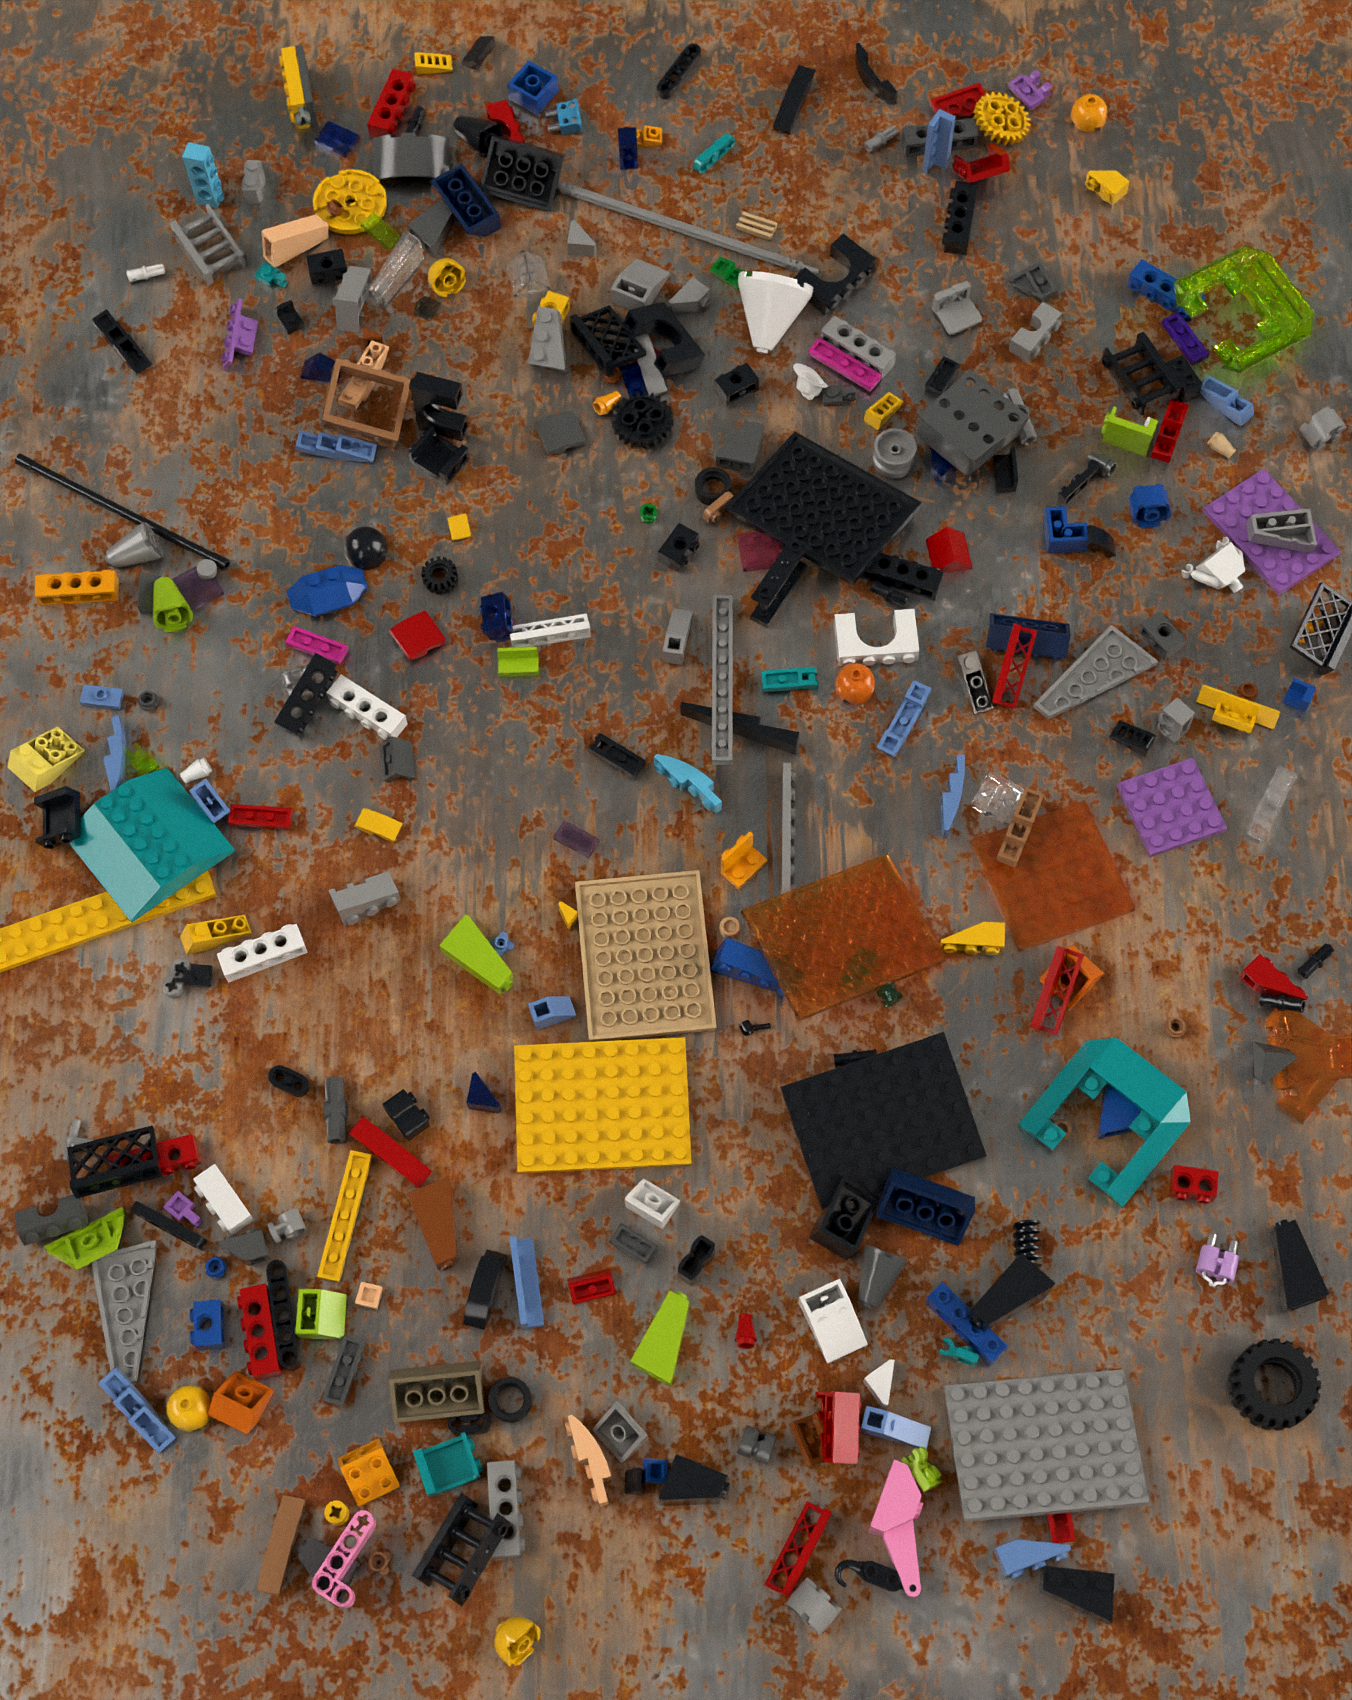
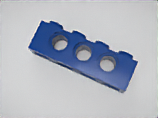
M1143 259L1139 261L1129 274L1127 286L1132 290L1141 293L1149 300L1157 302L1165 309L1171 310L1174 313L1179 312L1183 319H1187L1190 322L1203 307L1206 297L1205 294Z
M943 1282L926 1298L925 1304L970 1348L974 1349L975 1353L979 1354V1357L989 1367L1006 1351L1008 1345L991 1329L983 1332L981 1329H976L970 1324L966 1316L971 1309Z

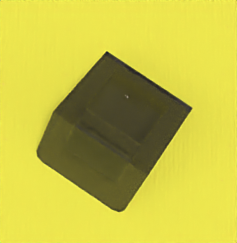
M424 296L416 302L414 314L430 321L441 303Z

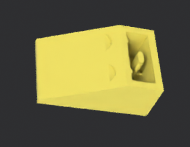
M57 726L10 750L8 768L36 792L51 784L81 757L85 750Z

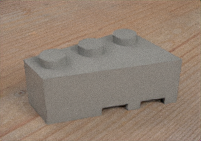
M349 266L347 272L343 274L342 283L338 285L337 295L333 296L337 330L359 333V318L364 316V312L361 311L364 303L367 304L372 286L370 268Z
M389 871L366 878L363 884L356 886L353 883L346 884V889L337 892L334 888L328 890L344 926L353 925L365 916H373L380 909L392 907L401 900Z

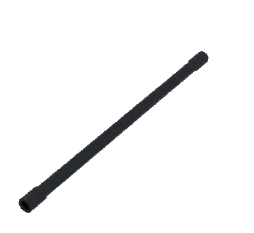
M21 453L16 456L15 464L33 471L137 525L146 522L154 534L203 559L214 561L216 566L223 570L229 568L231 563L229 559L213 553L36 463L35 460Z

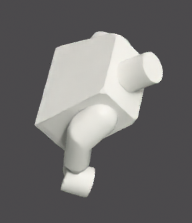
M1223 537L1222 543L1217 540V551L1196 566L1195 571L1192 564L1186 565L1188 572L1181 570L1183 578L1190 579L1192 577V579L1218 590L1228 585L1231 591L1236 593L1243 588L1242 583L1237 578L1245 572L1243 552L1234 546L1232 542L1229 543L1228 537Z

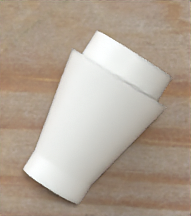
M204 757L202 759L198 758L181 772L180 776L187 784L188 782L209 776L208 773L212 772V769Z

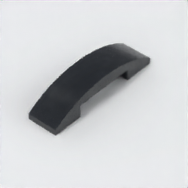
M856 43L855 64L862 82L876 97L888 104L895 105L897 101L896 89L889 80L883 82L879 80L868 65L869 54L860 43Z

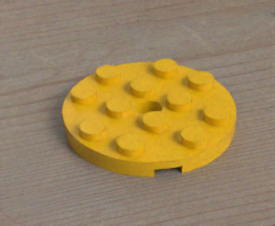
M355 169L338 171L339 174L330 178L329 176L326 177L318 185L313 196L314 211L322 220L324 219L327 222L329 230L333 232L353 235L367 231L374 227L386 212L387 196L385 188H383L380 181L374 175ZM335 199L344 207L342 215L332 216L327 211V202ZM349 200L355 201L352 204H349V206L346 203V201Z

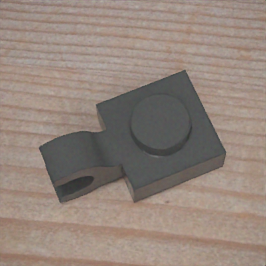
M832 385L822 389L823 407L841 406L843 400H856L854 386H849L842 390L841 385Z

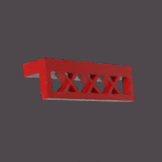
M1018 624L1013 625L992 703L1016 709L1036 638V630L1025 628ZM1020 631L1032 634L1030 642L1024 646L1021 645L1018 639ZM1017 643H1018L1019 646H1020V648L1017 649V650H1015V649H1016V645H1017ZM1029 646L1028 651L1026 653L1024 648ZM1022 650L1026 657L1025 662L1017 666L1013 656ZM1011 663H1013V665L1015 666L1012 669H1010ZM1021 666H1023L1022 672H1020V670L1018 669ZM1017 670L1020 679L1011 685L1007 678L1008 674ZM1007 681L1009 687L1004 689ZM1018 685L1017 690L1015 692L1013 687ZM1009 689L1015 695L1013 704L1001 701L1003 693Z
M1061 946L1056 947L1030 1028L1058 1036L1085 954ZM1067 953L1078 957L1076 966L1070 969L1065 964ZM1067 973L1070 984L1061 990L1058 979ZM1060 994L1064 1001L1063 1005L1060 1008L1054 1009L1051 1003L1052 997ZM1052 1014L1057 1021L1054 1030L1043 1026L1045 1018Z
M809 1501L806 1502L764 1586L789 1599L831 1517L832 1512L826 1508L821 1509ZM808 1508L821 1514L817 1522L811 1525H807L805 1519ZM802 1520H803L804 1527L799 1528V1526H800V1524H801V1522H802ZM814 1527L813 1530H812V1532H811V1534H810L809 1528ZM806 1530L808 1536L806 1544L796 1546L794 1539L796 1532ZM791 1542H793V1546H794V1547L788 1549L789 1546H790V1544H791ZM803 1548L801 1554L799 1555L798 1549ZM795 1551L798 1559L796 1564L786 1567L783 1559L785 1553ZM782 1562L783 1569L777 1570ZM793 1569L790 1575L788 1576L787 1570ZM781 1572L785 1573L787 1579L783 1589L771 1583L774 1575Z

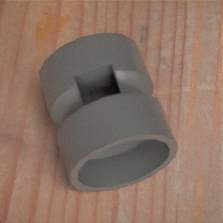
M746 1425L737 1454L748 1458L755 1456L756 1461L768 1465L777 1436L768 1432L760 1434L759 1429Z

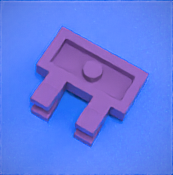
M1037 70L1027 77L1021 74L1008 83V88L1030 111L1044 103L1045 98L1051 96L1049 90L1052 89V85L1048 81L1038 89L1035 87L1040 84L1038 78L1041 77Z

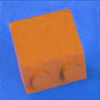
M1074 945L1067 948L1082 953ZM1067 953L1065 964L1068 969L1076 966L1078 957ZM1084 956L1067 1006L1070 1009L1093 988L1104 974L1086 956ZM1049 968L1039 979L1042 984L1045 983ZM1067 973L1058 979L1061 990L1070 984ZM1060 994L1056 995L1062 1002H1064Z
M234 1371L213 1394L208 1415L238 1431L248 1434L258 1423L274 1393V1389Z

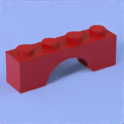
M507 99L487 104L488 120L495 121L501 125L503 133L508 135L510 139L525 143L523 134H519V122L513 118L515 117L514 109L512 106H509Z

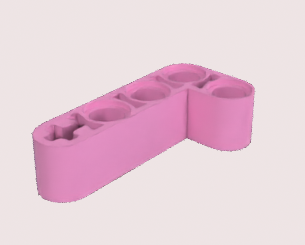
M361 1510L353 1516L312 1580L313 1589L318 1594L342 1609L350 1608L354 1604L355 1593L350 1587L342 1583L341 1580L376 1527L374 1516L366 1510ZM361 1519H364V1520L367 1519V1521L369 1522V1525H368V1526H365V1525L362 1526V1524L360 1523V1520H361ZM355 1528L357 1531H360L363 1535L360 1537L356 1532L353 1531V1529ZM350 1537H355L357 1539L356 1546L352 1549L346 1548V1540ZM337 1557L343 1558L342 1567L340 1569H333V1560ZM329 1578V1587L325 1590H320V1580ZM342 1591L349 1592V1599L345 1603H339L338 1595Z

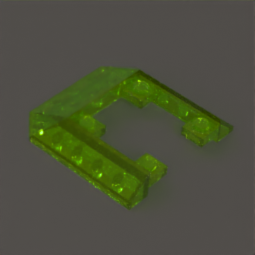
M1245 245L1174 282L1177 308L1182 306L1191 319L1208 309V306L1200 296L1224 285L1232 297L1243 293L1263 320L1255 327L1264 338L1242 351L1239 350L1231 338L1215 346L1214 351L1224 363L1223 369L1242 373L1310 337L1312 334L1313 310L1268 252Z

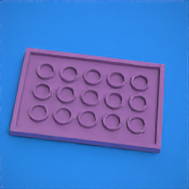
M1265 469L1254 474L1203 509V513L1225 537L1229 538V541L1243 552V557L1278 595H1281L1338 557L1341 553L1314 522L1317 546L1311 554L1249 542L1246 522L1251 515L1301 509Z

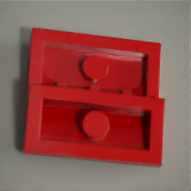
M426 610L401 621L389 630L409 661L427 655L428 650L445 645L446 638Z

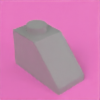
M692 277L669 300V309L673 314L699 312L710 303V289Z

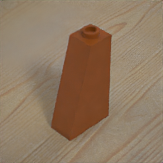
M447 1176L407 1193L437 1270H448L455 1266L454 1263L458 1262L452 1185Z

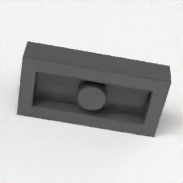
M392 736L381 743L383 781L390 783L398 777L415 779L412 742Z

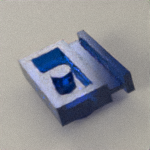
M328 121L319 132V136L314 140L316 145L347 158V154L353 150L360 137L359 134Z

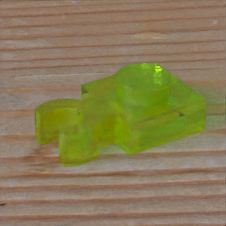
M138 743L134 744L137 748L135 753H131L126 749L128 757L133 760L130 762L140 776L160 769L148 751L143 753Z

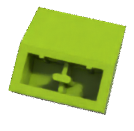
M299 1289L295 1331L298 1338L343 1340L347 1294L323 1289Z

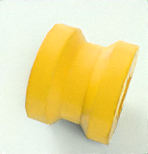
M334 1500L327 1504L324 1515L330 1524L341 1526L349 1519V1509L343 1502Z

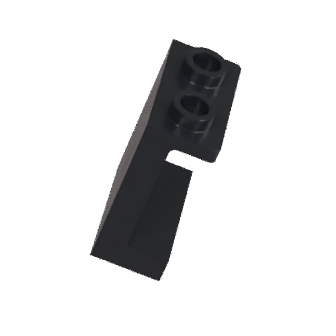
M432 426L422 433L418 442L413 444L408 451L411 464L445 485L450 483L470 459L468 447L463 444L460 447L455 446L436 434L435 428Z
M64 786L34 797V805L42 808L43 836L35 838V843L42 845L46 849H53L57 845L70 843L72 840L81 837L80 792Z

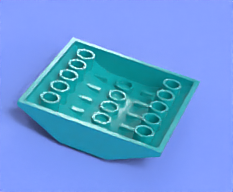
M168 768L130 779L93 803L80 818L81 837L69 843L131 923L235 852L233 846Z

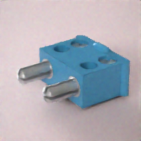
M576 98L572 101L556 103L557 109L545 111L546 118L558 116L559 124L547 126L548 132L561 130L562 135L583 132L578 100Z

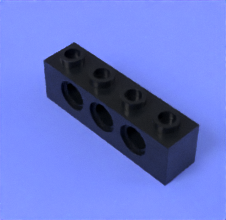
M956 181L955 188H951L949 199H953V201L948 203L947 214H950V218H946L944 227L948 231L943 233L942 244L945 245V253L967 254L978 187L977 183Z
M882 552L860 578L872 582L877 580L889 587L893 586L895 589L935 601L942 583L944 571Z
M315 653L274 723L297 736L298 732L302 734L307 726L305 721L308 715L313 716L318 707L315 705L319 698L323 699L328 690L326 688L329 680L333 682L338 674L336 670L337 665ZM314 674H322L324 677L321 683L313 682L312 677ZM304 691H311L313 698L309 701L302 699ZM294 708L303 710L300 718H294L291 715Z

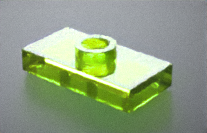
M374 211L361 224V227L388 251L402 237Z

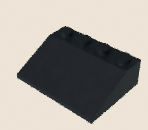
M494 134L491 137L480 189L483 193L550 212L566 154Z

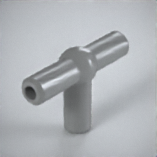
M78 1119L72 1121L69 1136L66 1138V1148L63 1156L65 1162H69L67 1147L94 1141L93 1139L77 1137L81 1121Z

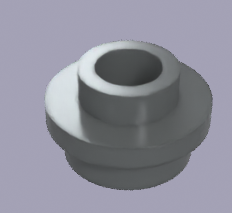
M144 691L138 698V704L143 710L154 709L159 701L157 695L152 691Z

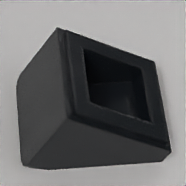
M641 1468L630 1469L625 1472V1494L641 1495L643 1475Z

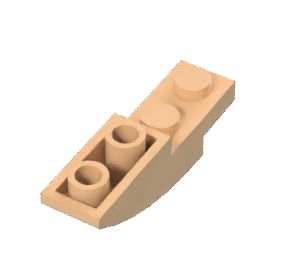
M371 341L357 364H365L369 368L382 370L389 346ZM352 376L338 398V403L356 410L361 401H366L376 382Z
M569 1415V1422L565 1423L568 1437L573 1436L575 1444L571 1445L573 1458H578L580 1464L589 1462L585 1469L588 1479L593 1478L595 1486L591 1488L594 1502L598 1501L600 1507L609 1505L603 1482L612 1480L603 1452L588 1429L573 1415Z

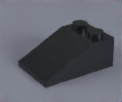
M842 1176L818 1217L809 1239L848 1260L857 1253L880 1197Z

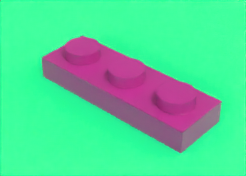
M293 626L285 641L288 647L312 656L317 653L339 666L349 650L347 645Z

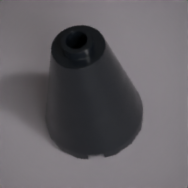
M461 115L453 123L454 132L479 156L487 158L491 137L494 134L503 137L502 126L495 121Z

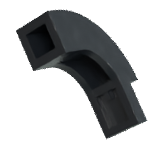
M486 1250L484 1256H481L469 1291L463 1325L485 1330L491 1317L496 1287L506 1265L508 1255Z

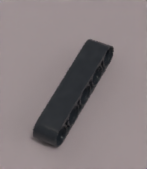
M273 1260L267 1265L266 1274L279 1363L285 1370L294 1371L300 1367L302 1359L299 1338L295 1334L296 1315L290 1272L283 1261ZM276 1268H283L281 1275L273 1276V1271ZM286 1289V1294L282 1298H276L278 1290ZM282 1311H289L286 1319H279V1314ZM287 1332H291V1339L283 1342L282 1336ZM294 1354V1361L290 1364H285L286 1356Z

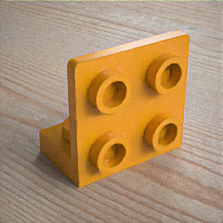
M751 831L746 835H741L737 839L736 845L731 849L727 848L721 855V875L738 890L768 863V860L753 847V833Z
M379 1438L337 1458L342 1474L358 1506H362L400 1486Z

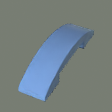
M913 680L904 696V701L888 730L883 734L876 749L893 757L897 755L915 725L932 688Z

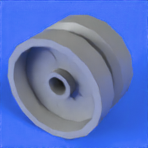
M899 428L882 431L874 443L872 459L875 470L883 477L889 479H900L907 476L915 464L917 446L914 437L906 430Z

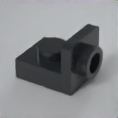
M291 300L281 303L275 308L277 319L288 335L305 327Z

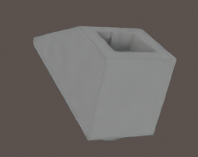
M673 608L662 651L663 662L683 665L693 611Z

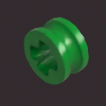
M649 503L641 506V520L644 523L656 521L657 508ZM646 511H648L649 513L652 512V515H651V516H649L648 514L645 515V512H646Z

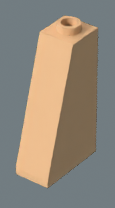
M315 214L262 230L263 257L274 268L280 266L328 239L329 226L327 222Z

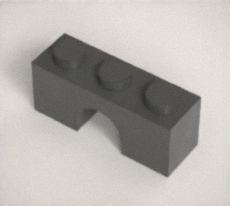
M74 1194L58 1199V1209L50 1216H41L37 1206L15 1212L17 1234L24 1246L89 1226L86 1205L82 1197L76 1199Z

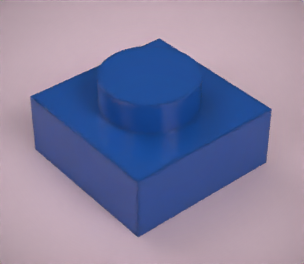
M643 1459L642 1482L664 1484L667 1478L668 1460Z

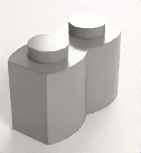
M247 160L244 165L245 176L241 183L247 204H261L264 196L262 189L266 183L262 163L260 160Z

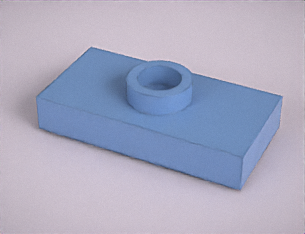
M84 685L79 703L82 706L120 710L124 690Z

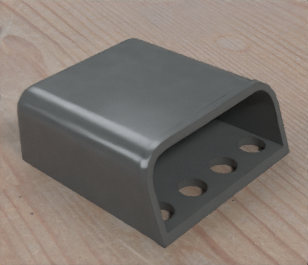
M969 369L920 414L916 433L921 440L960 472L969 475L1012 440L1016 439L1021 434L1029 416ZM969 379L974 381L975 385L970 387L965 383ZM985 391L989 394V397L982 398L979 392ZM1000 403L1004 406V409L997 410L994 408V404ZM1015 415L1018 417L1019 420L1017 422H1012L1009 420L1008 416Z

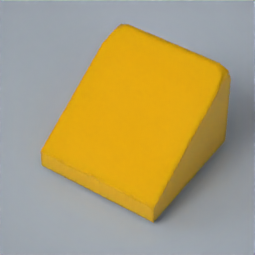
M466 514L447 518L452 541L471 537Z
M560 901L558 903L559 911L570 931L578 921V914L576 910Z

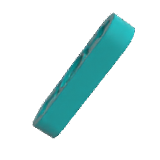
M729 133L722 135L695 159L693 168L700 174L704 173L733 148L736 139Z

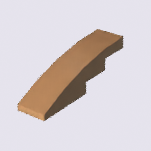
M1025 787L996 861L1016 868L1045 794Z
M283 1495L256 1588L257 1592L276 1596L280 1595L293 1556V1547L299 1532V1523L306 1505L305 1499Z

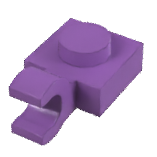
M179 1191L163 1206L180 1223L186 1218L198 1228L203 1222L192 1211L195 1207L194 1203Z

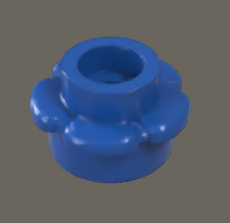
M221 1257L210 1258L205 1264L206 1274L210 1278L222 1277L227 1269L226 1262L222 1261Z

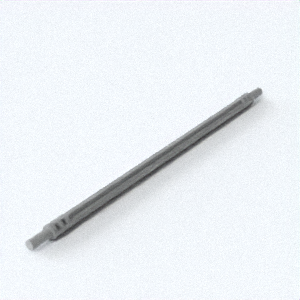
M558 182L557 190H560V193L798 273L806 267L817 277L819 276V269L804 265L801 261L566 182Z

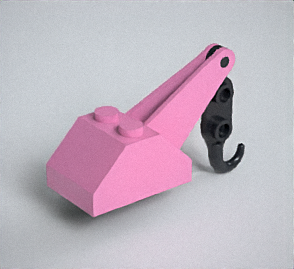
M897 1460L893 1461L868 1530L869 1533L883 1538L895 1570L874 1561L843 1560L835 1568V1579L839 1585L847 1586V1583L841 1578V1572L849 1568L854 1570L865 1582L889 1592H896L901 1589L910 1598H915L920 1594L921 1585L913 1519H918L924 1503L920 1502L922 1495L907 1464Z

